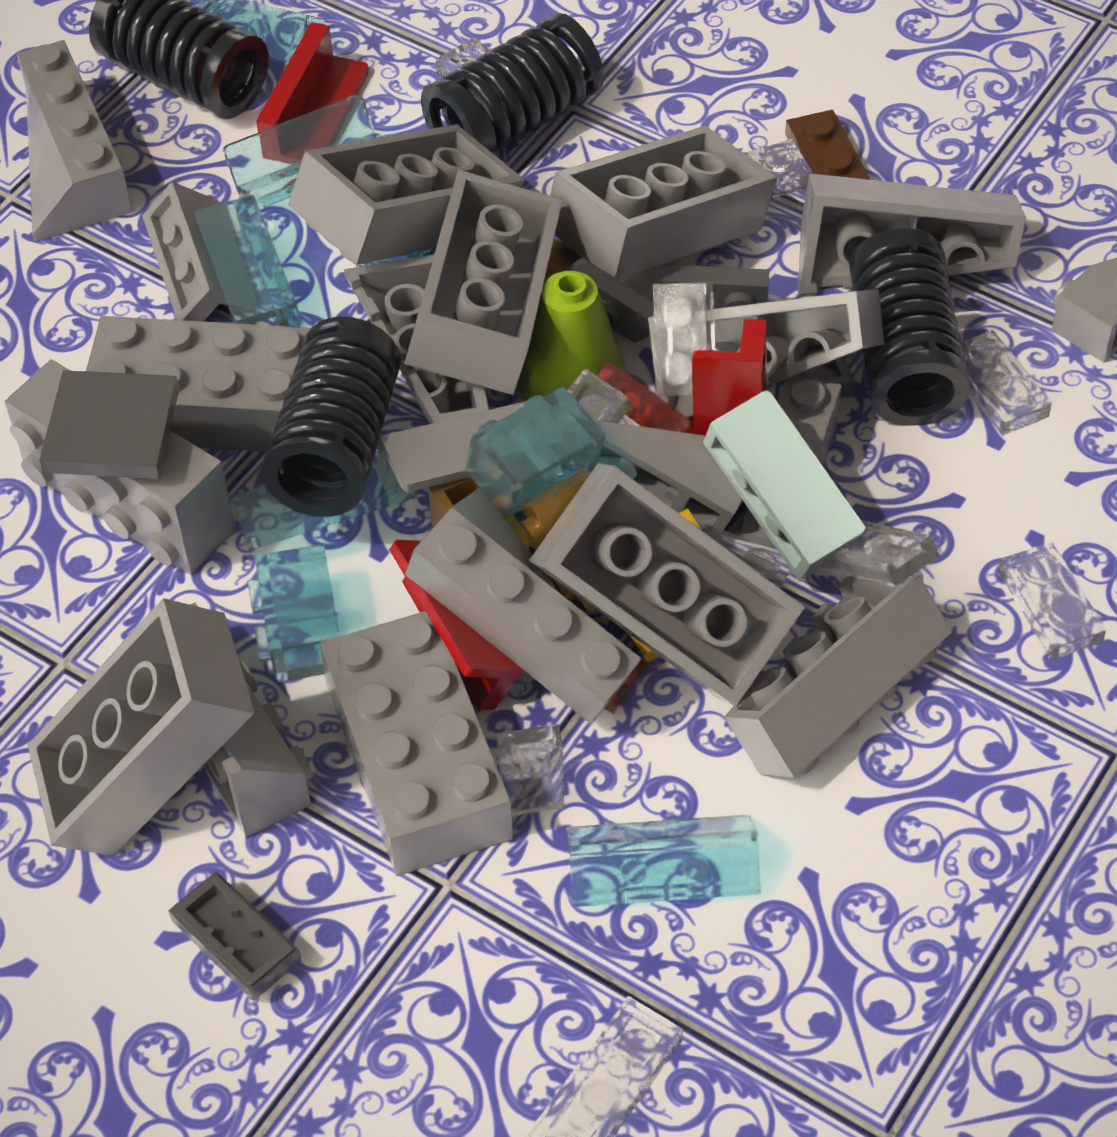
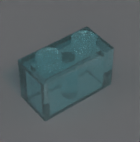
M563 386L544 397L542 395L531 397L522 404L518 411L499 421L491 419L480 425L470 438V446L464 469L507 518L523 509L520 505L523 502L579 471L590 472L598 463L606 433Z
M324 544L255 555L258 578L247 580L252 613H264L265 625L254 627L260 662L272 661L276 683L325 674L319 642L339 637L340 633Z

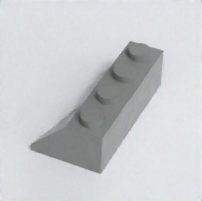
M65 40L39 45L36 48L16 53L26 89L32 236L34 242L132 213L123 168Z
M809 173L801 220L798 295L815 293L817 288L842 285L843 289L852 288L849 260L853 251L872 235L889 229L912 228L933 235L940 241L944 249L945 267L949 275L1016 267L1026 215L1017 196L1011 194Z
M434 255L344 269L348 283L371 322L383 329L398 347L401 358L400 371L429 424L489 410L483 386L404 364Z
M878 289L648 317L661 426H666L693 415V352L695 350L739 352L744 319L767 320L766 386L864 348L884 345Z
M478 488L452 506L413 551L405 575L592 724L628 680L641 661V658L571 603L550 576L529 562L533 554L481 488Z
M919 574L847 576L838 587L843 598L837 605L833 606L831 602L824 603L812 616L817 626L816 629L804 636L793 638L782 650L787 662L783 666L765 670L746 691L737 706H733L724 716L760 775L793 779L810 772L818 764V756L834 741L850 735L858 727V719L873 705L890 698L898 689L897 683L914 668L924 665L935 656L937 652L936 647L952 633V630Z
M196 602L190 604V605L198 606V605L196 604ZM240 660V666L254 714L202 767L245 838H248L309 807L311 802L306 781L313 778V773L302 750L297 745L289 749L281 736L285 734V729L277 711L270 702L261 706L254 695L258 691L255 679L247 664Z

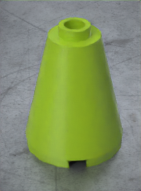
M563 271L549 277L542 287L528 352L518 379L520 389L526 401L538 399L546 415L552 418L567 420L566 413L583 412L584 418L597 416L613 406L622 394L626 374L625 364L595 281L582 272Z

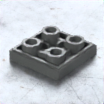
M63 370L39 459L43 473L159 479L179 393L177 376Z

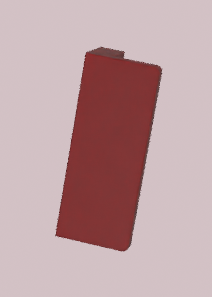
M310 23L259 114L256 125L262 158L301 166L306 150L331 146L368 76L369 69L366 62L333 55L329 25Z
M743 320L739 352L695 350L693 352V434L706 436L711 422L761 392L766 391L767 320Z
M396 539L389 548V551L405 576L401 582L419 612L425 611L446 645L455 661L467 694L476 709L495 710L524 670L405 575L413 551L421 541Z

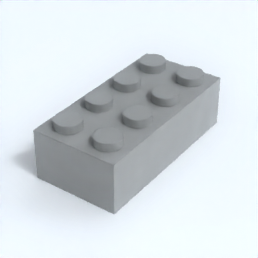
M455 124L306 150L288 205L306 220L310 228L322 234L339 249L344 258L359 265L437 247L458 170L520 188L523 187L525 180L459 125Z
M706 125L555 172L550 196L562 199L555 236L566 247L574 250L581 257L611 276L621 280L762 230L777 177Z
M462 170L457 171L405 365L508 394H514L531 340L562 199Z
M100 316L86 371L177 376L179 393L170 431L199 448L267 452L295 365L298 361L299 353L303 347L305 335L311 328Z
M50 359L4 400L11 422L10 433L18 444L23 460L21 462L22 470L38 486L45 487L48 485L63 494L67 502L76 510L82 513L90 511L104 520L106 525L117 536L123 539L131 537L144 545L160 563L167 566L174 564L192 575L236 531L222 462L170 431L159 479L43 473L39 459L63 370H69L55 360Z
M598 463L529 560L534 566L709 693L735 707L805 609L803 605L619 468L607 464Z
M163 598L28 744L51 846L114 856L254 714L225 613Z
M423 611L319 642L326 683L395 875L406 874L512 840L511 801L455 661L427 613Z

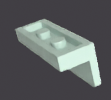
M763 391L711 422L703 444L799 582L817 572L827 556L862 535L865 530L864 524L771 392Z

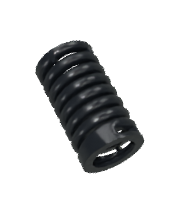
M97 0L91 13L89 39L93 49L98 54L117 64L123 65L126 69L136 72L143 78L150 79L154 84L163 86L166 90L178 94L181 98L193 102L198 107L211 112L219 118L227 120L245 112L262 89L269 67V52L262 38L245 29L237 28L235 24L222 20L215 14L208 13L206 9L195 6L188 0ZM251 68H252V73H251V76H250V78H249V81H248L247 85H245L246 82H247V79H248V77H249V74H250V72H251Z
M556 13L542 20L535 27L526 29L520 35L510 38L506 43L494 47L491 52L478 56L475 61L468 62L462 65L460 69L448 73L444 79H439L425 86L421 92L422 113L428 129L444 127L440 115V110L442 109L447 126L459 125L491 153H494L495 150L506 147L509 141L520 139L524 132H531L537 129L539 124L551 121L554 115L563 114L569 106L580 104L585 96L590 97L597 94L603 87V65L599 52L586 30L569 15ZM561 39L568 43L571 46V48L576 52L585 70L582 71V68L578 60L574 56L573 52Z
M912 228L889 229L872 235L853 251L849 260L852 291L879 290L884 345L862 349L864 365L867 371V383L870 389L871 406L875 413L885 421L903 426L928 425L941 421L956 413L965 404L970 395V381L967 367L964 363L965 355L961 347V335L958 331V319L955 315V304L952 300L949 273L945 267L944 249L940 241L930 233Z
M337 316L320 321L312 326L305 335L303 347L299 353L298 361L295 365L261 470L265 486L270 494L282 505L298 513L313 517H333L343 515L354 509L362 500L367 476L370 473L401 366L399 349L394 340L383 329L369 321L355 317Z

